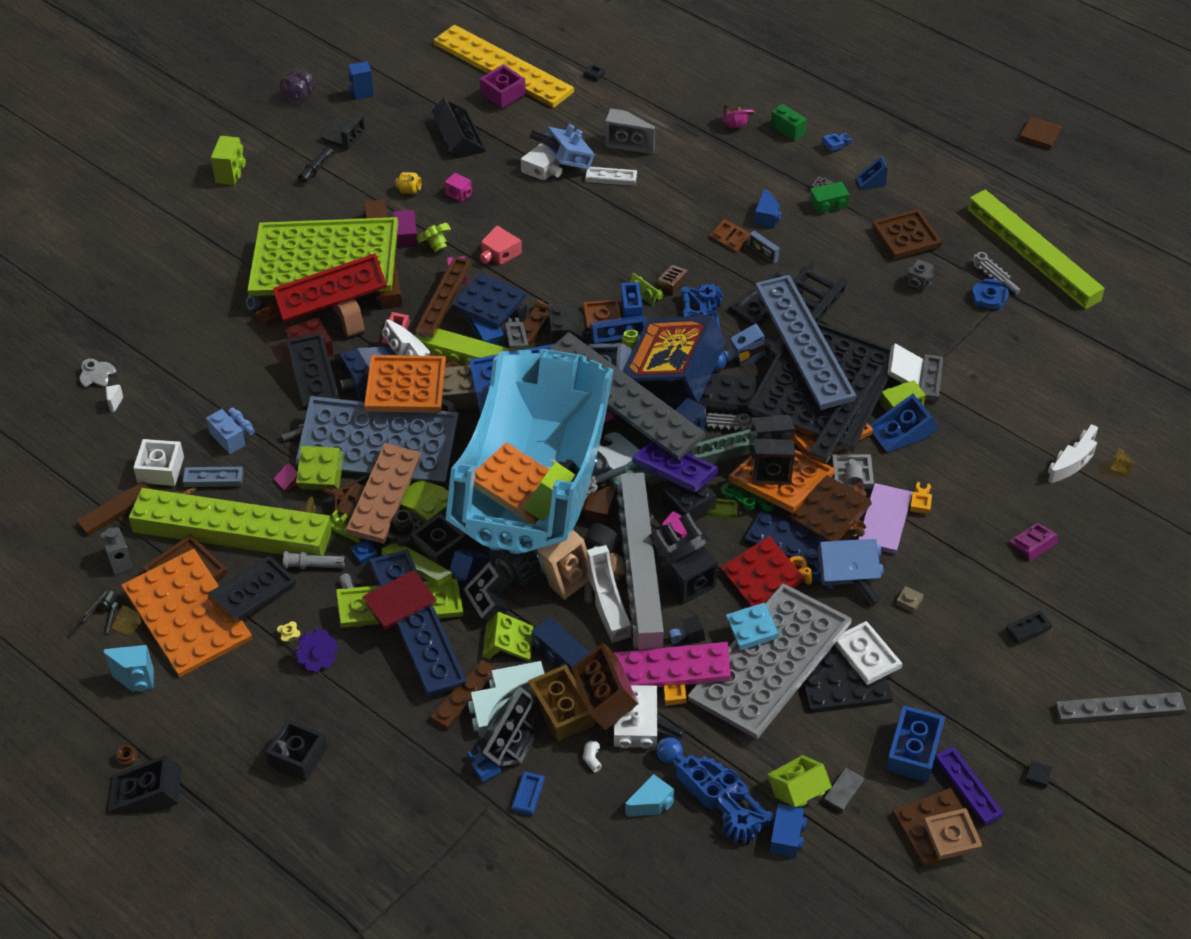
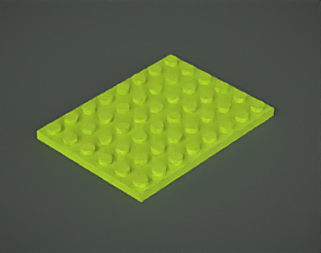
M398 217L259 223L248 285V295H275L274 287L374 253L377 255L387 284V288L378 291H392Z

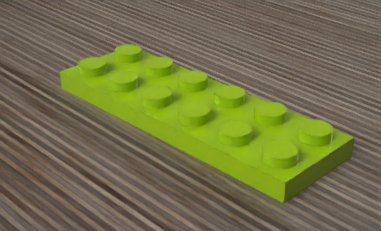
M450 579L439 586L429 581L424 582L437 599L433 607L438 618L463 616L457 579ZM379 586L336 589L341 628L379 624L362 601V596L376 590Z

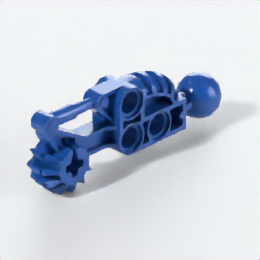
M706 283L705 285L699 284V287L696 289L687 286L682 287L681 297L685 307L683 311L684 317L714 315L720 328L719 315L716 312V308L721 307L723 294L719 286H714V283L711 285ZM690 300L700 309V311H694L690 309ZM721 352L713 372L721 371L725 367L727 359L723 352Z
M666 737L658 743L656 753L659 760L665 764H674L677 767L676 777L703 806L709 809L718 808L724 813L722 829L723 832H726L727 839L734 838V843L741 840L744 845L747 840L752 842L755 836L760 833L762 827L773 824L774 814L766 811L748 794V787L739 779L737 772L724 768L722 763H716L713 758L707 759V756L698 759V757L690 755L685 758L683 756L682 744L676 738ZM734 799H745L755 812L740 807Z

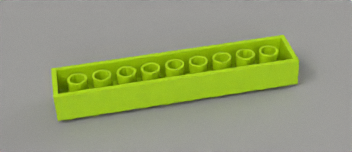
M141 488L129 516L134 533L180 540L191 534L200 543L284 555V552L288 551L294 554L305 552L307 555L324 556L332 533L329 515Z

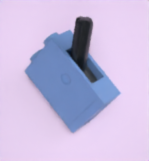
M568 124L566 130L548 127L546 134L532 129L530 133V138L545 144L560 164L589 169L595 156L581 138L582 131L577 129L573 132L574 125Z
M877 539L820 542L818 552L822 586L855 584L870 606L877 604L880 599L869 585V583L878 582L881 576H883V565L879 564L881 546L880 544L877 545Z

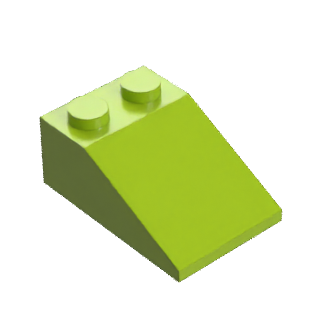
M423 480L416 481L408 487L399 510H407L410 514L416 513L422 519V525H424L439 513L445 516L449 491L444 487Z

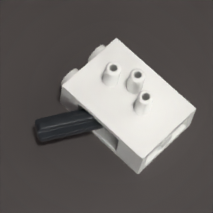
M631 685L639 704L614 724V747H641L645 749L657 747V731L668 737L681 740L684 730L657 717V686Z

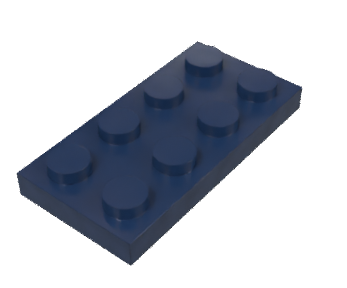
M760 511L747 533L744 543L754 546L770 536L789 559L794 556H800L806 560L808 568L814 570V566L820 567L818 546L820 542L827 541L800 525Z

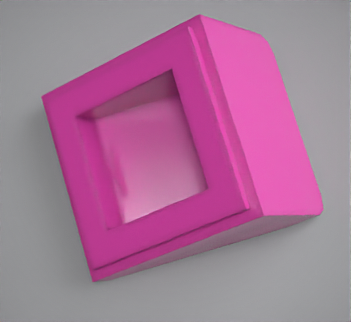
M288 463L276 475L274 481L285 492L297 485L298 472Z

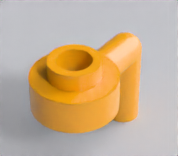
M800 556L790 558L795 567L801 568L799 571L804 576V582L810 585L812 583L811 569L807 567L806 560Z

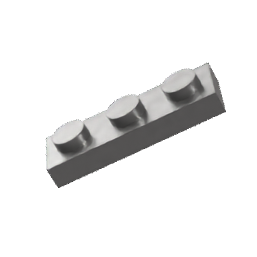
M925 354L921 389L926 395L925 400L938 402L943 357Z

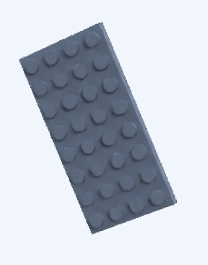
M310 396L295 463L296 467L299 466L301 446L340 448L343 453L341 473L371 474L384 443L421 452V459L411 481L423 480L429 483L446 485L459 413L441 411V413L365 412V402Z

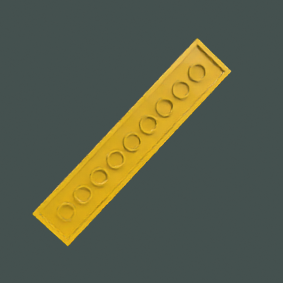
M453 25L434 39V45L486 73L493 71L503 64L525 78L526 94L552 108L574 93L573 86L456 25Z

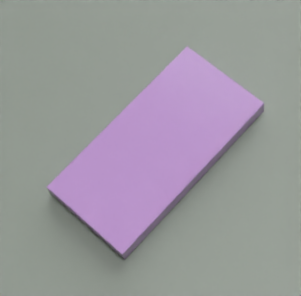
M875 483L870 498L872 504L867 509L864 524L866 525L864 529L865 534L862 537L859 536L858 540L877 539V545L880 544L881 551L896 554L913 492Z

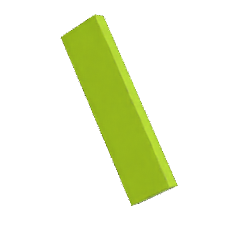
M397 542L382 548V555L408 549L420 577L436 586L452 579V572L406 546H399Z

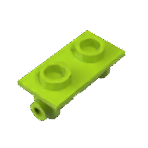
M632 273L630 282H639L641 298L654 306L657 299H662L663 294L661 290H657L644 281L642 277Z

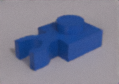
M834 133L823 136L821 142L830 151L844 148V145H850L852 138L847 139V133H843L841 136Z
M480 746L477 747V755H472L470 751L467 752L468 758L472 762V769L482 782L501 772L500 766L497 767L481 755Z

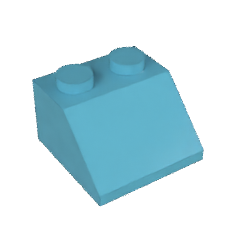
M147 645L104 649L113 678L131 691L142 692L153 689L154 668Z

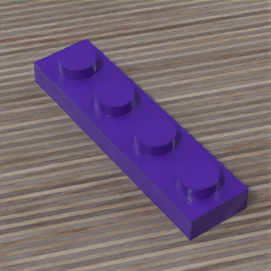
M954 746L936 754L935 761L983 826L1002 818V810Z

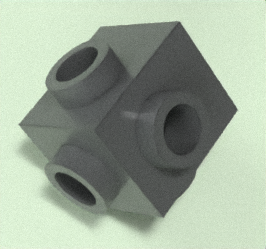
M918 259L914 266L909 267L907 271V285L923 291L927 285L932 283L934 265Z

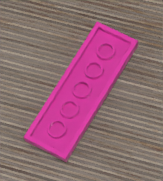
M728 642L614 652L621 662L630 685L664 687V685L671 686L675 684L679 686L680 684L690 685L731 681Z

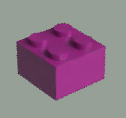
M503 64L480 78V93L499 107L504 108L526 94L525 78Z

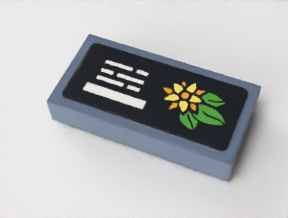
M756 231L751 232L749 247L771 262L776 263L779 258V247Z

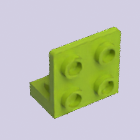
M496 613L486 623L482 657L491 659L501 650L528 661L531 657V630H533V626L503 613Z

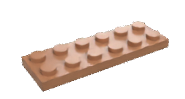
M384 443L346 528V534L385 543L393 524V516L400 508L421 459V452Z

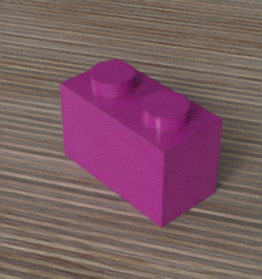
M414 210L393 212L394 217H398L397 248L418 246Z

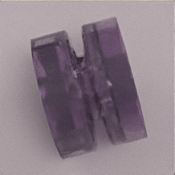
M294 68L280 82V89L283 95L296 104L302 103L316 88L311 74L302 68Z

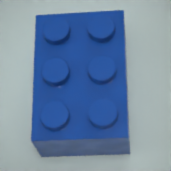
M903 705L888 757L886 771L928 783L945 716Z

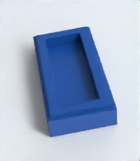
M523 772L512 805V812L533 817L545 776Z

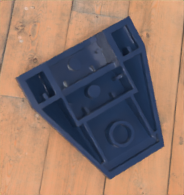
M391 346L356 348L334 355L340 368H346L355 382V393L360 402H365L371 355H396Z

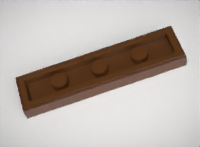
M142 481L77 519V525L87 536L91 535L131 511L141 488H150Z

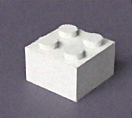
M143 439L133 468L137 483L143 481L145 484L175 486L184 459L181 442Z

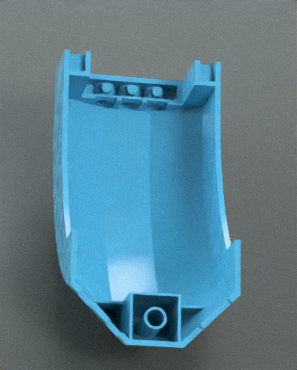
M539 349L538 353H531V350H517L516 354H509V351H500L493 359L490 388L477 427L466 450L451 468L446 511L447 521L483 546H488L492 550L505 549L511 553L520 554L521 552L525 553L563 542L569 538L582 510L593 473L614 370L609 367L603 369L602 364L594 360L588 362L583 355ZM505 442L513 445L522 453L548 468L553 465L550 459H555L558 463L559 461L566 462L569 459L574 461L580 469L573 483L556 480L553 485L550 514L544 522L539 519L535 524H529L474 488L475 470Z

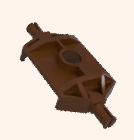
M352 482L337 490L327 485L324 493L334 497L335 510L352 517L365 487L356 482Z

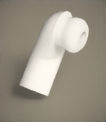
M588 741L584 746L583 760L593 772H597L602 767V764L595 757L600 746L596 741Z

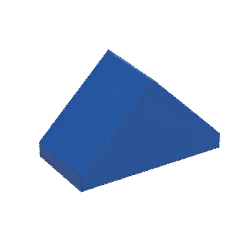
M880 156L856 176L861 189L886 186L888 167L884 158Z

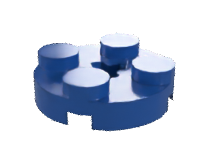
M984 279L982 283H976L972 291L975 306L995 310L1003 308L1009 295L1007 287L1005 289L1000 281L994 279Z

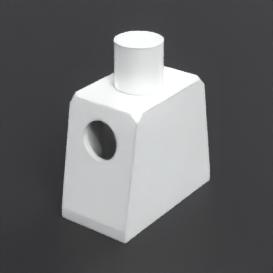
M543 143L521 158V172L541 180H546L551 175L559 177L562 174L559 161Z

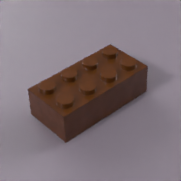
M604 643L571 668L590 716L605 730L616 724L620 718L639 704L618 656Z

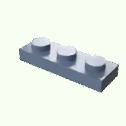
M185 467L183 485L184 487L242 486L244 470L243 467Z

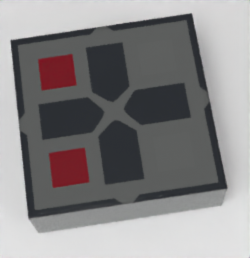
M817 176L811 188L833 184V181Z

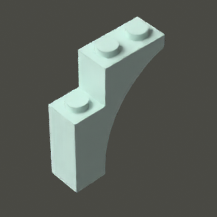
M541 661L492 670V679H489L490 689L471 692L472 701H468L470 714L474 713L475 718L472 719L474 731H478L480 739L486 734L500 708L515 691L522 687L529 693L528 680L544 674Z

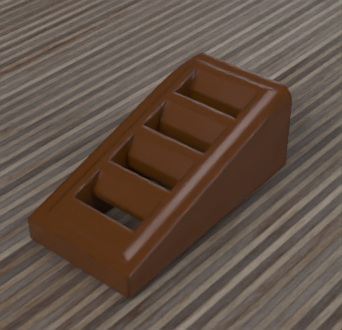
M671 265L657 280V290L673 295L687 275L688 270Z

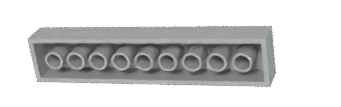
M644 473L621 474V482H617V492L619 494L617 495V506L621 509L619 510V521L623 524L620 525L621 537H623L622 551L625 555L626 584H628L627 596L628 600H630L629 614L632 618L631 632L634 636L633 649L663 648L664 631L653 542L649 537L651 525Z

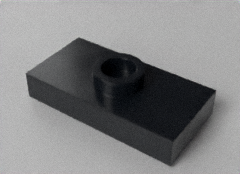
M1039 610L1008 624L1005 630L1019 644L1050 630L1052 624Z

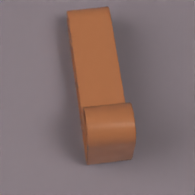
M355 299L331 306L340 317L347 338L365 332L361 311Z

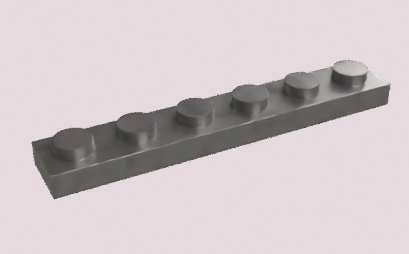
M1180 692L1056 701L1055 704L1060 724L1181 715L1186 711Z

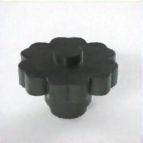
M407 510L397 511L393 516V524L386 539L392 544L397 542L399 546H410V534L422 526V519L416 513L410 514Z

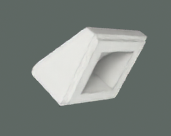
M120 385L106 387L107 402L111 413L115 412L123 399Z

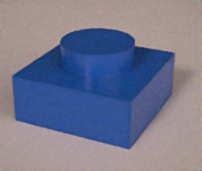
M368 539L350 548L352 555L360 565L367 563L372 558L378 557L377 550Z

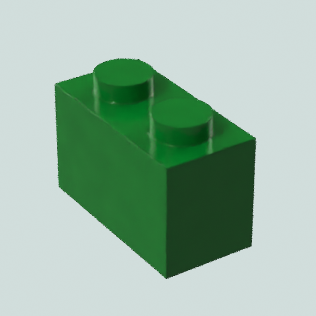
M784 104L772 110L770 124L772 128L794 142L806 134L807 118Z
M837 182L810 188L809 202L815 213L820 214L847 208L850 194L843 182Z

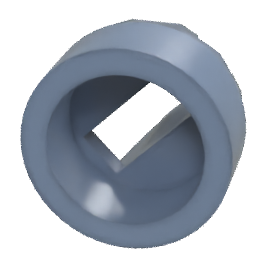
M248 296L246 300L248 309H259L262 305V300L258 296Z

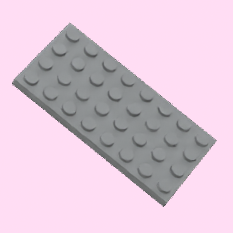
M783 583L766 602L768 611L779 633V638L743 650L739 649L736 640H734L729 646L731 681L697 684L688 695V701L756 739L760 737L851 624L850 617Z

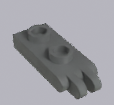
M507 318L505 332L510 352L528 349L523 322H519V318H514V322H512L511 318Z

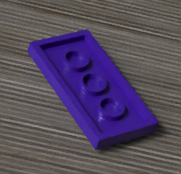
M653 441L632 457V463L693 492L698 491L718 473L717 466L689 453L678 461Z

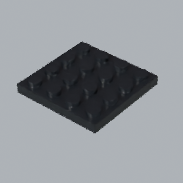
M835 645L832 646L802 683L810 713L892 703L893 700L886 676L867 685Z

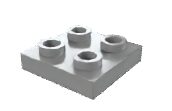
M871 454L832 455L835 480L851 489L857 483H862L865 489H873L874 479Z

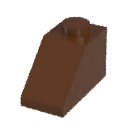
M614 485L589 495L587 502H584L582 507L585 522L608 525L617 498V489Z

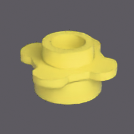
M292 621L277 628L283 642L290 643L300 637L301 633L296 628V622Z

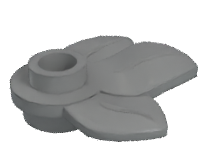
M86 359L81 365L80 382L84 387H88L92 383L107 387L108 375L115 374L116 369L108 362Z

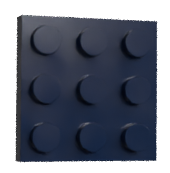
M480 273L453 302L452 309L499 329L526 298V292Z

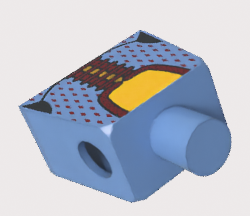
M757 324L731 338L732 348L723 351L727 361L736 358L741 366L767 358L765 338Z

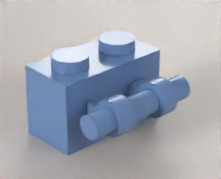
M230 408L228 413L231 416L229 417L221 409L206 417L209 433L229 454H232L246 446L243 434L253 435L255 429L250 421L243 418V414L239 410Z

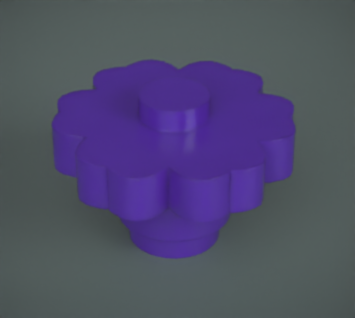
M314 629L312 633L304 632L298 638L297 643L299 646L295 649L296 658L299 663L304 664L307 670L317 672L321 669V666L328 668L335 661L333 654L338 651L336 640L329 636L326 630Z

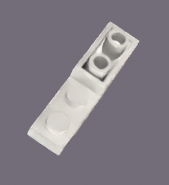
M386 320L382 335L396 355H430V351L412 333L397 323Z
M1091 424L1087 431L1084 430L1079 439L1080 442H1075L1073 447L1068 445L1064 451L1061 450L1056 459L1057 462L1052 463L1049 467L1048 473L1050 477L1048 482L1054 483L1065 479L1089 462L1096 449L1097 442L1094 440L1098 427Z

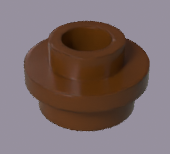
M130 745L120 746L115 754L117 763L123 766L134 763L137 759L136 749Z

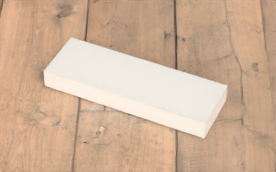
M589 167L586 171L585 182L635 186L637 170Z

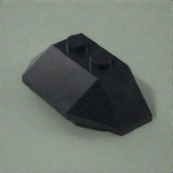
M519 687L500 708L480 742L481 755L497 767L520 765L540 731L536 707L537 699L522 687Z

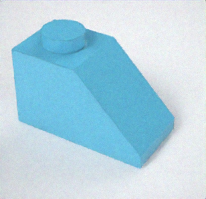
M653 774L625 803V814L628 817L660 815L664 809L668 810L674 802V789Z

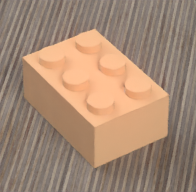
M572 530L566 541L537 549L550 587L564 600L590 581L587 576V548L584 539L574 530Z

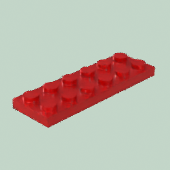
M374 253L274 287L273 290L284 322L387 288V284L377 255Z

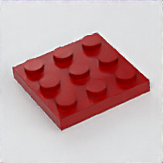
M770 536L720 567L722 573L750 607L762 603L766 604L782 583L794 588L805 581L804 576Z

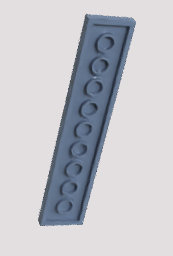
M790 275L756 283V290L820 410L856 401V394Z

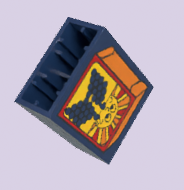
M714 315L650 318L623 372L667 405L682 404L687 398L699 403L726 341Z

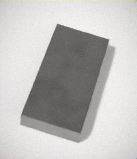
M845 768L824 798V803L843 813L864 783L865 778Z

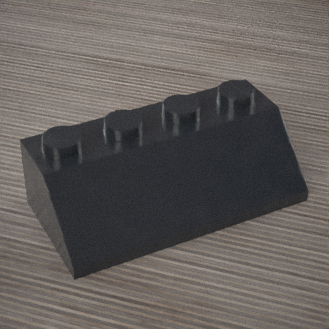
M443 97L433 108L432 113L440 132L444 136L443 139L449 147L448 150L453 155L457 154L462 158L484 153L487 149L467 109Z

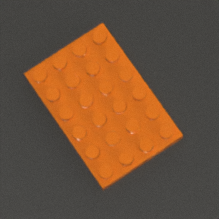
M195 549L122 584L123 591L179 678L253 639L252 634L242 619L234 623L208 599V593L219 587V585Z

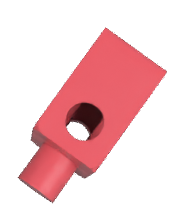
M497 225L482 240L480 259L483 263L492 260L498 265H502L522 253L521 240Z

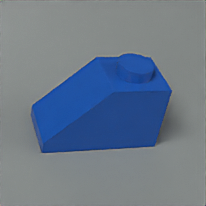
M764 189L755 211L754 224L775 228L776 222H780L782 212H779L780 204L768 190Z
M471 548L455 551L449 571L452 572L454 579L465 582L466 580L473 579L486 560L487 554Z

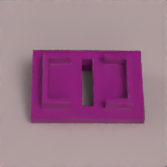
M1036 523L1010 540L1009 544L1022 551L1030 562L1058 543V534Z

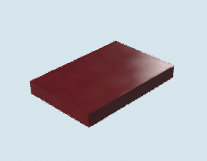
M415 570L362 596V601L384 630L434 605L437 601Z

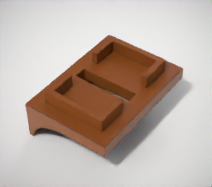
M723 219L711 233L710 238L738 253L744 244L749 241L750 233ZM735 231L733 235L728 239V241H726V239L731 235V233Z

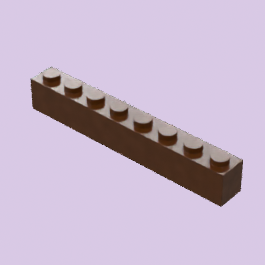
M385 199L364 202L365 209H362L363 219L388 218ZM394 262L392 291L375 292L376 301L380 302L381 309L402 307L396 262Z

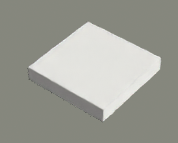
M893 344L890 350L887 375L902 383L915 380L921 388L924 359L897 344Z

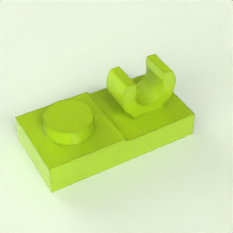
M335 510L331 515L332 531L360 543L364 538L346 534V528L351 517Z

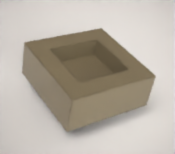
M905 586L896 601V605L915 613L923 600L924 594Z

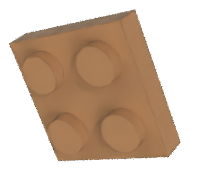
M966 808L924 818V825L939 860L982 850V843Z

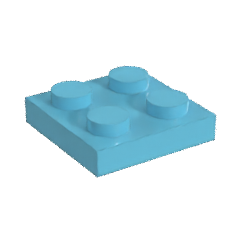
M765 603L726 614L728 624L740 650L779 638V633Z

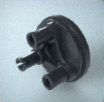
M690 512L679 518L687 532L686 537L682 539L678 537L671 522L649 534L658 550L656 551L659 556L656 559L658 569L677 561L711 541L710 537L706 536L700 527H697Z

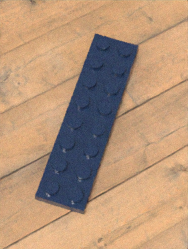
M408 549L372 558L369 561L379 587L412 570H415L419 575ZM433 605L396 624L427 697L462 687L467 683Z

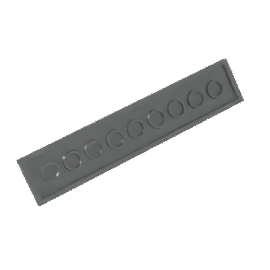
M567 333L549 349L583 355L588 362L594 360L601 363L603 369L606 367L614 369L607 407L678 461L705 437L704 431L571 333Z

